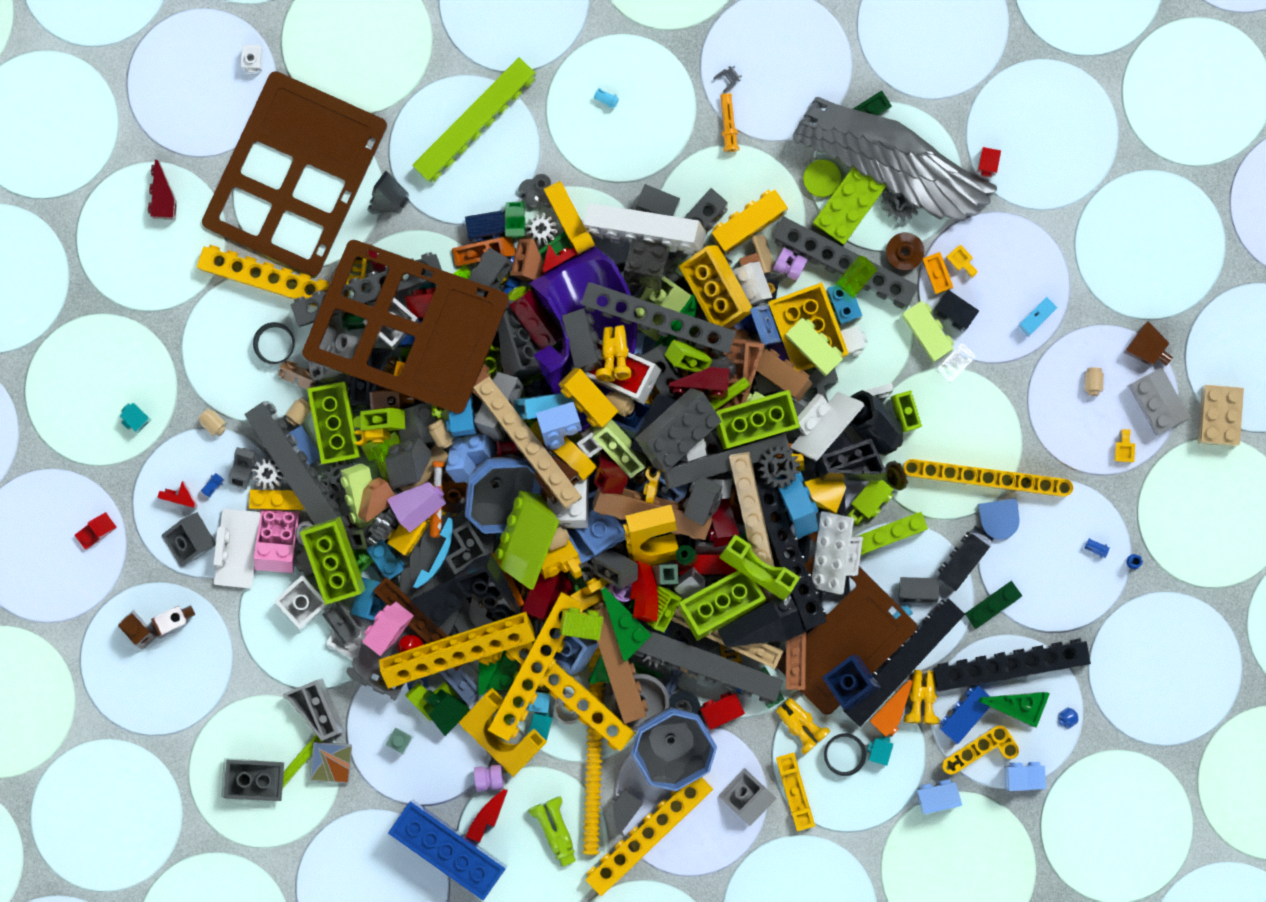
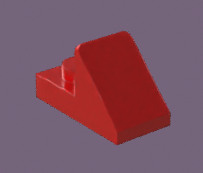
M549 244L542 275L576 257L578 253L575 248L568 249L567 247L558 253L559 256H557Z
M184 481L181 482L178 495H176V491L165 488L164 492L159 490L157 496L159 499L195 509L198 506Z
M105 512L87 522L88 525L74 535L83 548L88 550L115 530L117 526Z

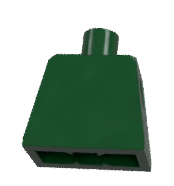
M440 689L436 694L432 690H428L423 696V699L427 702L423 709L444 736L470 711L469 707L462 700L443 689Z

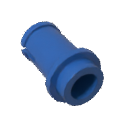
M217 473L211 474V479L201 491L210 498L216 489L223 485L224 479Z
M1089 538L1084 549L1100 555L1099 558H1106L1110 547L1107 544L1103 545Z
M1131 554L1128 556L1126 564L1130 569H1137L1142 565L1143 560H1141V556ZM1134 558L1137 560L1136 565L1132 563Z

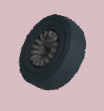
M679 691L669 698V707L680 709L678 707L679 704L687 703L688 711L700 714V703L694 694L688 691Z

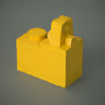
M567 540L568 544L553 551L548 550L540 571L545 579L556 576L560 571L564 573L570 571L575 579L582 576V571L579 567L581 565L579 554L570 540Z

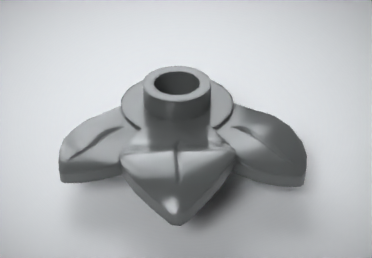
M537 174L533 179H526L520 184L518 191L526 194L525 203L528 209L536 208L541 203L547 208L552 207L543 190L551 185V180L547 175ZM539 180L545 182L543 187L538 186Z

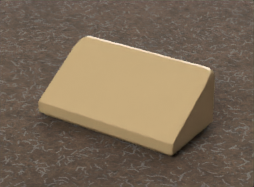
M753 236L751 241L755 253L758 254L764 275L775 272L773 270L775 264L766 236Z

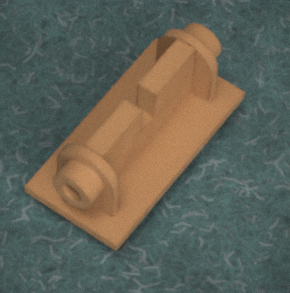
M284 361L279 367L278 375L281 376V379L294 383L295 379L298 378L297 386L304 389L316 386V380L311 378L309 369L299 367L297 363L292 361Z

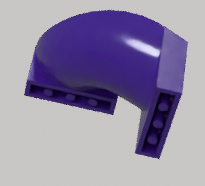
M596 246L529 283L539 301L559 319L563 332V348L560 354L551 345L534 354L552 394L561 393L562 388L558 384L572 371L571 368L574 364L562 315L584 308V305L580 304L587 282L631 296L628 286L614 261ZM604 295L597 298L599 306H605L608 302L607 297ZM618 302L615 306L616 311H625L626 304ZM595 309V312L586 310L592 314L595 323L592 325L593 330L596 331L598 338L602 341L605 327H612L615 337V327L624 325L628 352L634 354L637 343V323L626 324L620 321L621 317L614 315L612 319L603 316V311ZM636 310L634 311L635 318H637ZM594 383L596 387L605 395V397L609 392L612 391L608 388H605L599 384ZM577 411L582 428L581 431H578L580 433L592 425L586 420L587 416L584 412L580 413Z

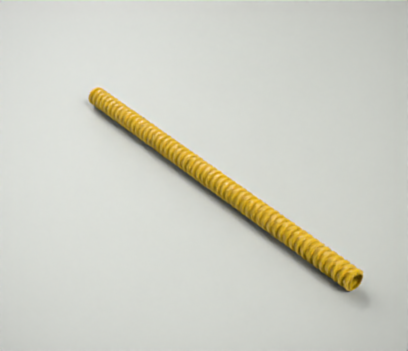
M599 646L590 659V669H588L590 675L601 654ZM588 682L590 684L588 690L602 703L605 702L603 696H605L603 684L605 682H596V684ZM594 713L593 721L601 723L603 721L602 714ZM587 724L588 729H586V732H588V735H586V738H588V741H586V744H588V747H586V750H588V753H586L587 759L585 760L587 762L585 766L587 768L585 772L587 784H585L586 790H584L586 796H584V799H586L584 811L586 813L584 814L585 820H583V823H585V826H583V829H585L583 841L585 843L582 845L584 847L582 853L585 855H598L600 852L598 851L600 847L598 845V842H600V839H598L600 827L598 825L601 822L599 820V817H601L599 811H601V808H599L601 796L599 795L602 793V790H600V787H602V784H600V781H602L600 769H602L601 763L603 762L601 760V757H603V754H601V751H603V748H601L603 736L599 738L593 733L592 730L594 728Z

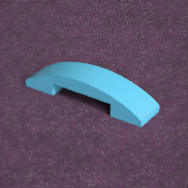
M448 517L440 533L446 540L429 572L421 570L413 587L420 589L429 583L446 562L445 557L449 556L454 539L452 532L454 530L453 519Z

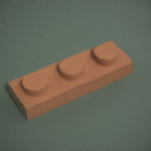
M804 631V634L786 641V689H806L807 631Z

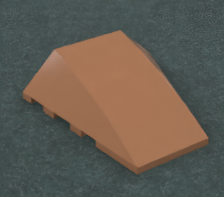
M708 336V342H716L718 336ZM733 339L729 354L725 352L723 354L728 355V359H734V364L736 365L735 375L732 376V379H729V387L744 377L748 380L750 386L715 411L747 401L765 346L764 343L746 339ZM706 346L705 349H702L709 357H716L717 355L712 352L713 348ZM706 396L708 401L713 399L712 396Z

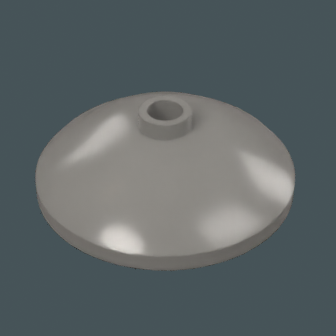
M648 674L633 675L635 682H640L643 692L639 694L643 697V700H646L649 710L646 711V717L626 723L636 731L645 720L669 708V696L665 686L657 678ZM613 691L611 698L612 711L623 720Z

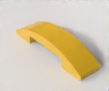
M536 421L529 429L539 442L545 446L538 421ZM563 436L565 445L558 449L549 450L565 464L579 473L580 479L584 482L597 467L566 436Z
M791 752L776 757L797 832L815 827L795 753Z

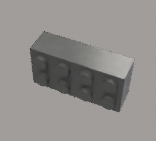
M690 388L635 439L653 467L667 472L722 421L704 393Z

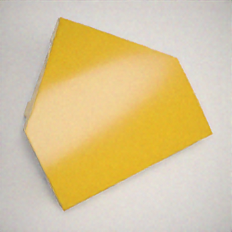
M818 477L804 482L803 486H807L810 491L811 502H815L817 507L826 509L830 513H837L846 490L844 481H822Z

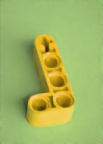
M559 180L544 188L543 190L570 243L578 253L577 255L594 247L595 244L583 225L562 182Z
M996 725L947 756L942 761L941 768L947 774H956L996 747L1004 758L1014 759L1019 754V747L1004 726ZM997 729H1002L1004 732V736L1000 740L994 736V732ZM981 739H985L988 743L985 750H980L978 747V742ZM1008 745H1012L1015 749L1014 754L1011 756L1005 753V748ZM964 750L971 751L972 757L970 760L965 761L962 758ZM956 755L959 761L963 763L961 766L960 763H956L953 766L954 770L946 769L948 761L955 762L957 760L955 758Z

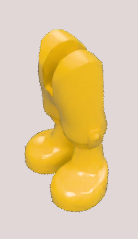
M624 325L615 327V337L612 327L604 328L601 354L605 360L604 368L596 371V379L612 382L615 381V377L618 380H626L631 377V369L626 366L625 362L629 349L627 348ZM615 357H616V359H617V367H615V369H614V360H615Z
M914 669L913 683L909 694L910 701L913 702L912 709L909 714L903 717V722L921 723V703L924 700L923 724L939 725L940 719L933 710V704L937 698L934 671H926L925 685H921L922 671Z
M789 697L785 703L794 713L790 716L781 706L775 711L788 727L789 733L800 738L802 742L801 752L806 755L817 743L803 730L802 726L806 727L818 742L822 741L831 731L828 727L820 728L814 724L811 713H807Z

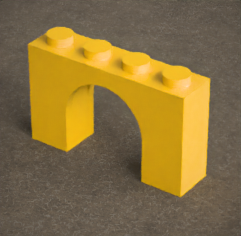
M671 505L625 516L626 524H623L627 556L630 560L634 562L640 561L648 565H657L677 560L676 551L678 544L674 533L649 539L657 535L677 531Z
M491 688L462 718L459 724L493 759L499 762L514 777L547 741L535 729L521 742L516 744L506 743L498 738L497 735L488 731L493 715L504 701Z

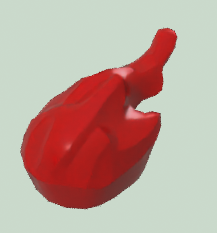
M414 635L403 636L398 640L397 651L401 653L424 645L422 642L426 641Z

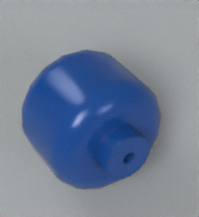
M1067 707L1058 714V723L1067 729L1073 727L1079 721L1077 712L1072 708Z

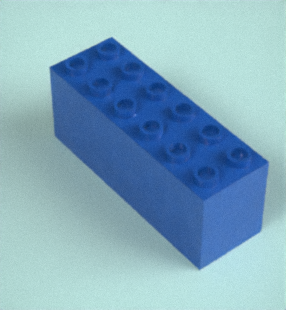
M414 799L408 803L388 832L389 835L483 901L508 867Z

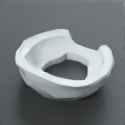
M565 693L564 695L571 698L574 694ZM560 698L555 700L553 712L559 722L564 725H573L579 721L577 713L570 717L565 716L561 711V707L565 702ZM580 700V701L578 702V707H579V709L582 710V705H581V700Z

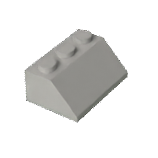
M1163 367L1128 385L1155 435L1190 418Z

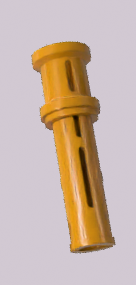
M721 94L724 127L721 135L724 137L725 146L723 152H737L740 150V147L737 144L738 131L735 129L732 94Z

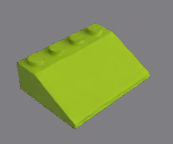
M519 491L518 497L514 500L513 510L507 518L505 531L501 534L499 547L495 550L494 559L502 570L527 588L533 590L560 521L540 494Z

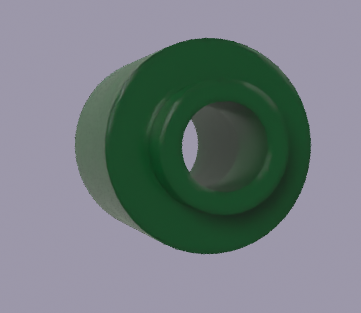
M345 312V316H342L343 328L347 327L348 331L363 329L366 327L363 322L365 319Z
M683 545L677 549L676 559L682 565L690 567L696 564L698 553L692 547Z

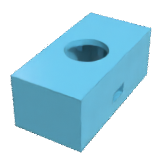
M1046 297L1018 327L1030 336L1058 307Z

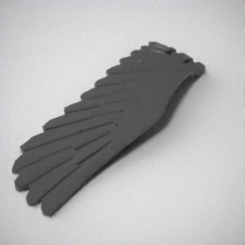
M821 97L814 98L812 101L813 105L807 109L804 114V120L799 122L793 133V142L795 144L801 142L806 148L812 146L819 153L825 152L833 160L838 158L847 168L854 167L860 174L864 176L870 175L876 183L881 185L884 183L893 194H902L909 204L916 208L921 206L929 214L940 220L946 216L956 221H964L965 215L976 216L980 214L981 209L977 205L990 204L991 199L987 194H993L997 191L996 185L962 169L900 122L847 108Z
M462 510L455 517L451 512L443 515L442 529L448 517L454 520V530L468 522L469 520L465 517V510ZM430 524L422 536L420 548L415 547L410 555V567L405 568L401 574L399 588L410 599L456 576L446 560L441 570L429 583L420 589L413 587L421 570L430 571L446 540L443 536L438 538L431 537ZM473 525L484 546L488 549L497 533L484 534ZM455 535L449 555L462 548ZM463 603L440 626L448 635L453 629ZM407 625L398 640L408 635L420 636ZM398 640L381 656L367 645H361L358 657L353 658V668H347L346 673L348 676L364 686L372 687L373 691L391 696L390 699L396 701L404 684L396 686L395 689H388L380 672L379 659L398 654ZM373 674L380 676L377 681L371 678Z

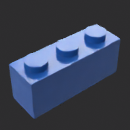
M978 685L975 687L971 686L964 694L967 697L962 702L958 701L952 708L954 712L949 717L946 715L939 723L941 725L939 730L955 744L961 742L990 708L978 702L980 697L990 696Z

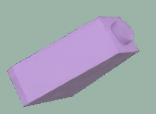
M430 482L392 496L387 500L399 523L409 532H412L446 504L442 497L444 495L443 491L438 486L434 487Z

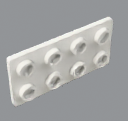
M837 392L827 403L823 395L817 394L799 414L798 421L800 427L798 429L802 434L790 448L799 454L817 461L864 407L863 402Z
M222 509L221 525L217 529L213 565H216L215 585L249 589L253 587L254 553L260 512Z
M821 512L811 581L815 589L843 594L846 576L858 575L863 537L852 536L854 518Z

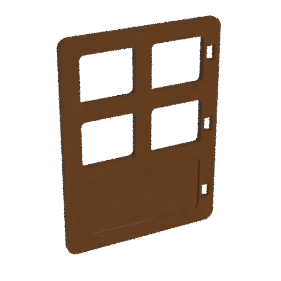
M278 71L271 72L202 218V225L210 231L310 276L319 275L387 129L386 121L381 117ZM370 137L376 139L372 150L366 147ZM255 142H260L293 158V162L280 189H274L241 173ZM307 165H311L345 181V185L331 213H327L293 197L295 188ZM233 188L241 189L272 204L262 229L257 236L220 220V215ZM345 191L351 193L347 204L341 201ZM286 211L323 226L324 230L310 259L303 258L272 243V238ZM321 244L327 246L322 257L317 254Z
M350 240L342 254L302 354L308 361L455 414H461L467 407L473 387L476 385L508 306L509 297L503 291L367 243ZM368 250L379 253L377 258L367 256ZM358 257L389 267L388 274L374 306L342 296L343 289ZM423 269L433 272L432 277L423 276ZM405 274L437 285L421 323L389 313L393 299ZM478 289L489 292L487 297L477 295ZM335 310H341L367 320V325L351 359L320 349L321 342ZM382 327H388L415 337L399 376L367 365Z
M778 531L777 534L779 538L782 535L781 531ZM818 531L808 534L817 544ZM815 554L805 563V567L811 576ZM860 566L858 575L849 576L856 583V587L826 614V623L814 627L807 634L806 689L800 691L825 715L833 713L840 704L822 677L851 655L860 656L871 674H873L917 629L916 622ZM720 576L718 579L721 580L726 576ZM800 585L798 590L799 593L802 595L803 591L802 586ZM807 603L806 606H805V609H806V611L809 613L810 610H811V607H810V605ZM892 606L901 614L897 619L888 611ZM783 653L776 667L786 676V654Z

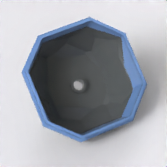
M518 456L492 457L480 463L468 478L465 517L484 534L504 532L507 526V518L513 510L514 500L518 497L519 491L542 495V488L534 477L536 470L525 459Z
M669 707L639 725L631 755L649 785L678 791L710 772L717 745L698 714ZM670 737L674 738L671 742L667 741Z

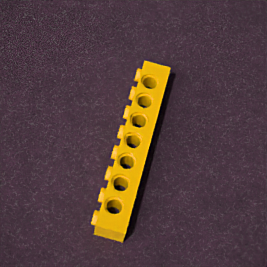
M209 244V247L203 246L196 267L201 271L293 300L305 296V299L312 297V295L306 294L308 286H315L316 291L323 290V292H326L330 286L328 281L318 279L317 282L311 280V276L300 273L298 276L292 274L293 270L284 267L279 270L274 268V264L268 262L260 264L256 262L257 259L246 256L244 259L238 257V253L230 250L225 253L220 251V247ZM219 257L225 259L222 266L215 265V261ZM236 263H242L243 265L240 272H234L233 270ZM256 268L260 269L261 275L253 278L251 275L252 271ZM273 274L279 275V281L275 284L270 283V277ZM296 280L297 287L289 289V281ZM346 291L344 297L350 298L351 293ZM316 303L310 304L312 306L318 307Z
M561 592L488 731L506 741H509L511 738L515 739L520 730L517 728L520 720L524 722L529 713L526 710L529 703L533 705L538 696L535 693L538 686L543 687L547 679L544 676L547 669L552 670L556 662L553 659L557 652L561 653L566 644L563 642L566 635H561L555 639L550 635V631L552 628L560 629L561 619L559 614L561 611L568 610L569 607L579 608L580 612H583L582 602ZM543 645L551 647L552 652L549 656L542 654L541 648ZM534 662L541 663L542 671L540 673L532 670ZM529 679L533 682L531 690H526L523 687L524 680ZM515 697L523 698L524 705L522 707L515 706ZM506 714H512L515 717L513 724L505 722Z
M523 612L379 659L380 672L389 689L523 644H528L535 641L534 630L527 612Z
M534 642L505 650L507 651L505 655L512 661L516 659L521 664L519 666L521 668L526 659L521 658L520 651L523 648L530 651ZM541 649L543 655L549 656ZM534 662L532 664V670L536 673H540L535 670L534 666L536 662ZM555 662L552 670L547 669L544 675L547 677L544 685L550 689L548 693L556 700L560 698L565 702L563 706L571 713L574 710L579 715L578 719L584 725L590 724L594 728L592 730L593 733L599 738L602 736L608 740L607 745L614 751L617 749L621 751L636 732L627 724H624L623 720L574 677L569 675L558 663ZM551 674L558 675L559 683L557 685L549 682ZM565 687H571L574 690L573 697L568 698L564 695ZM580 700L588 702L589 707L587 710L579 709L578 702ZM598 712L603 715L601 723L593 721L594 713ZM610 725L616 726L618 729L617 735H609L607 728Z
M701 777L678 791H672L670 793L672 797L668 801L663 799L656 806L658 810L653 815L648 813L642 819L644 823L639 828L635 826L628 833L630 837L626 841L621 839L614 846L616 850L611 855L609 853L605 854L600 859L602 863L597 868L593 866L586 873L588 877L585 880L602 897L714 789ZM688 787L696 790L693 798L685 796V790ZM673 801L681 802V810L673 811L670 807ZM660 814H665L668 817V821L664 825L657 823L656 819ZM647 827L652 828L654 831V835L651 838H645L642 834L643 830ZM637 841L640 844L639 850L631 851L628 847L629 843ZM618 854H622L626 858L625 863L622 865L615 863L614 858ZM603 868L611 870L612 875L609 878L601 876L600 871Z

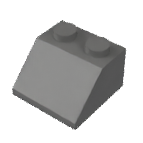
M746 768L718 795L749 826L777 799Z

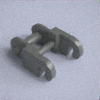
M729 66L728 70H722L713 78L716 80L723 75L729 80L730 85L723 90L724 93L736 85V81H741L742 75L739 76L734 70L735 66ZM729 72H731L735 77L733 81L728 76Z

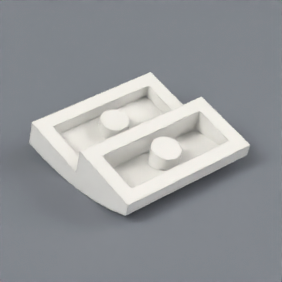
M348 611L361 630L360 636L343 646L333 631L326 642V646L353 660V658L358 657L360 647L364 644L362 642L366 637L364 632L373 624L359 616L352 615Z

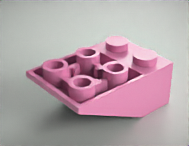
M261 509L254 553L255 570L293 573L297 549L295 532L299 525L300 512Z

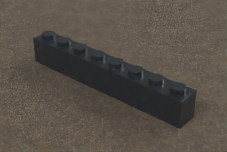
M949 598L945 601L941 599L935 606L937 610L932 615L928 613L922 620L924 624L919 629L917 628L910 636L911 638L896 650L898 652L893 657L890 656L883 663L884 667L880 671L876 670L872 674L880 688L851 710H843L859 727L870 718L964 617L965 613Z

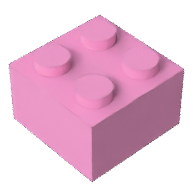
M397 602L391 606L387 605L383 611L376 615L374 624L370 625L364 632L366 637L362 642L381 656L395 644L414 615Z

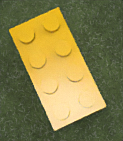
M775 189L773 191H765L760 195V200L757 202L752 200L744 206V211L741 213L736 211L728 217V222L725 224L720 222L712 228L711 238L720 247L724 256L787 213L788 207Z
M718 245L706 246L679 265L709 322L729 329L751 314L750 309L753 307Z

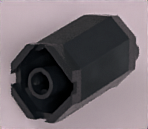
M864 390L850 396L864 404V407L848 424V426L853 427L863 441L872 439L877 452L883 456L896 451L898 447L902 446L903 431L901 421L891 415L878 397Z

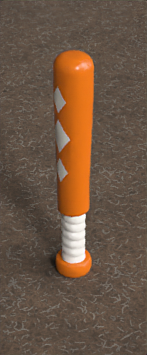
M433 461V486H438L442 490L441 472L444 462ZM442 507L430 517V536L433 538L441 536Z

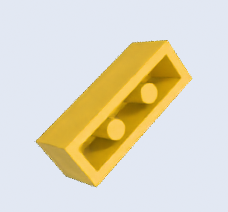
M574 368L558 384L562 388L561 393L566 398H571L574 401L575 408L580 413L584 412L587 416L586 420L593 427L603 428L618 412L615 406L581 369Z

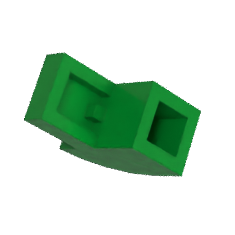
M525 201L506 202L505 236L510 238L525 237Z

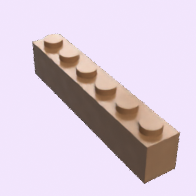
M734 326L729 328L736 331L734 338L752 340L749 338L750 334L744 329L740 328L738 330ZM712 332L708 336H717V334ZM764 348L756 372L782 391L790 390L791 397L799 402L813 384L808 379L810 375L803 370L799 372L795 370V365L789 360L785 359V361H782L778 358L780 355L773 349L768 351Z
M624 488L622 494H602L597 489L593 500V511L598 514H607L617 519L625 520L627 515L671 505L677 531L672 533L687 535L693 539H706L712 523V517L703 526L683 516L686 508L683 507L684 504L656 497L652 504L645 502L646 495L641 492Z
M606 606L594 609V611H599V615L604 617L600 640H597L624 724L646 717V711L649 710L646 700H641L639 694L643 692L640 682H635L633 676L637 674L634 664H629L628 660L626 662L622 660Z

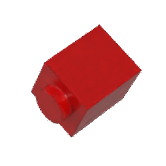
M982 147L977 172L981 173V176L991 178L992 175L995 176L997 174L1002 150Z

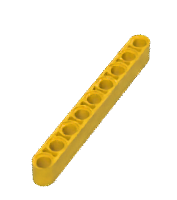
M909 459L902 466L907 477L1056 497H1066L1074 489L1070 480L918 459ZM908 463L915 464V473H909L906 470ZM928 465L935 468L933 476H929L925 472V468ZM946 468L953 469V478L945 476L944 471ZM966 470L973 473L971 481L964 478L963 474ZM984 473L992 475L991 483L983 481ZM1004 475H1007L1011 478V484L1009 486H1006L1002 483V477ZM1023 478L1030 480L1029 488L1022 487L1021 480ZM1042 480L1049 483L1050 487L1047 491L1040 488ZM1061 483L1068 485L1069 490L1067 493H1062L1059 490Z

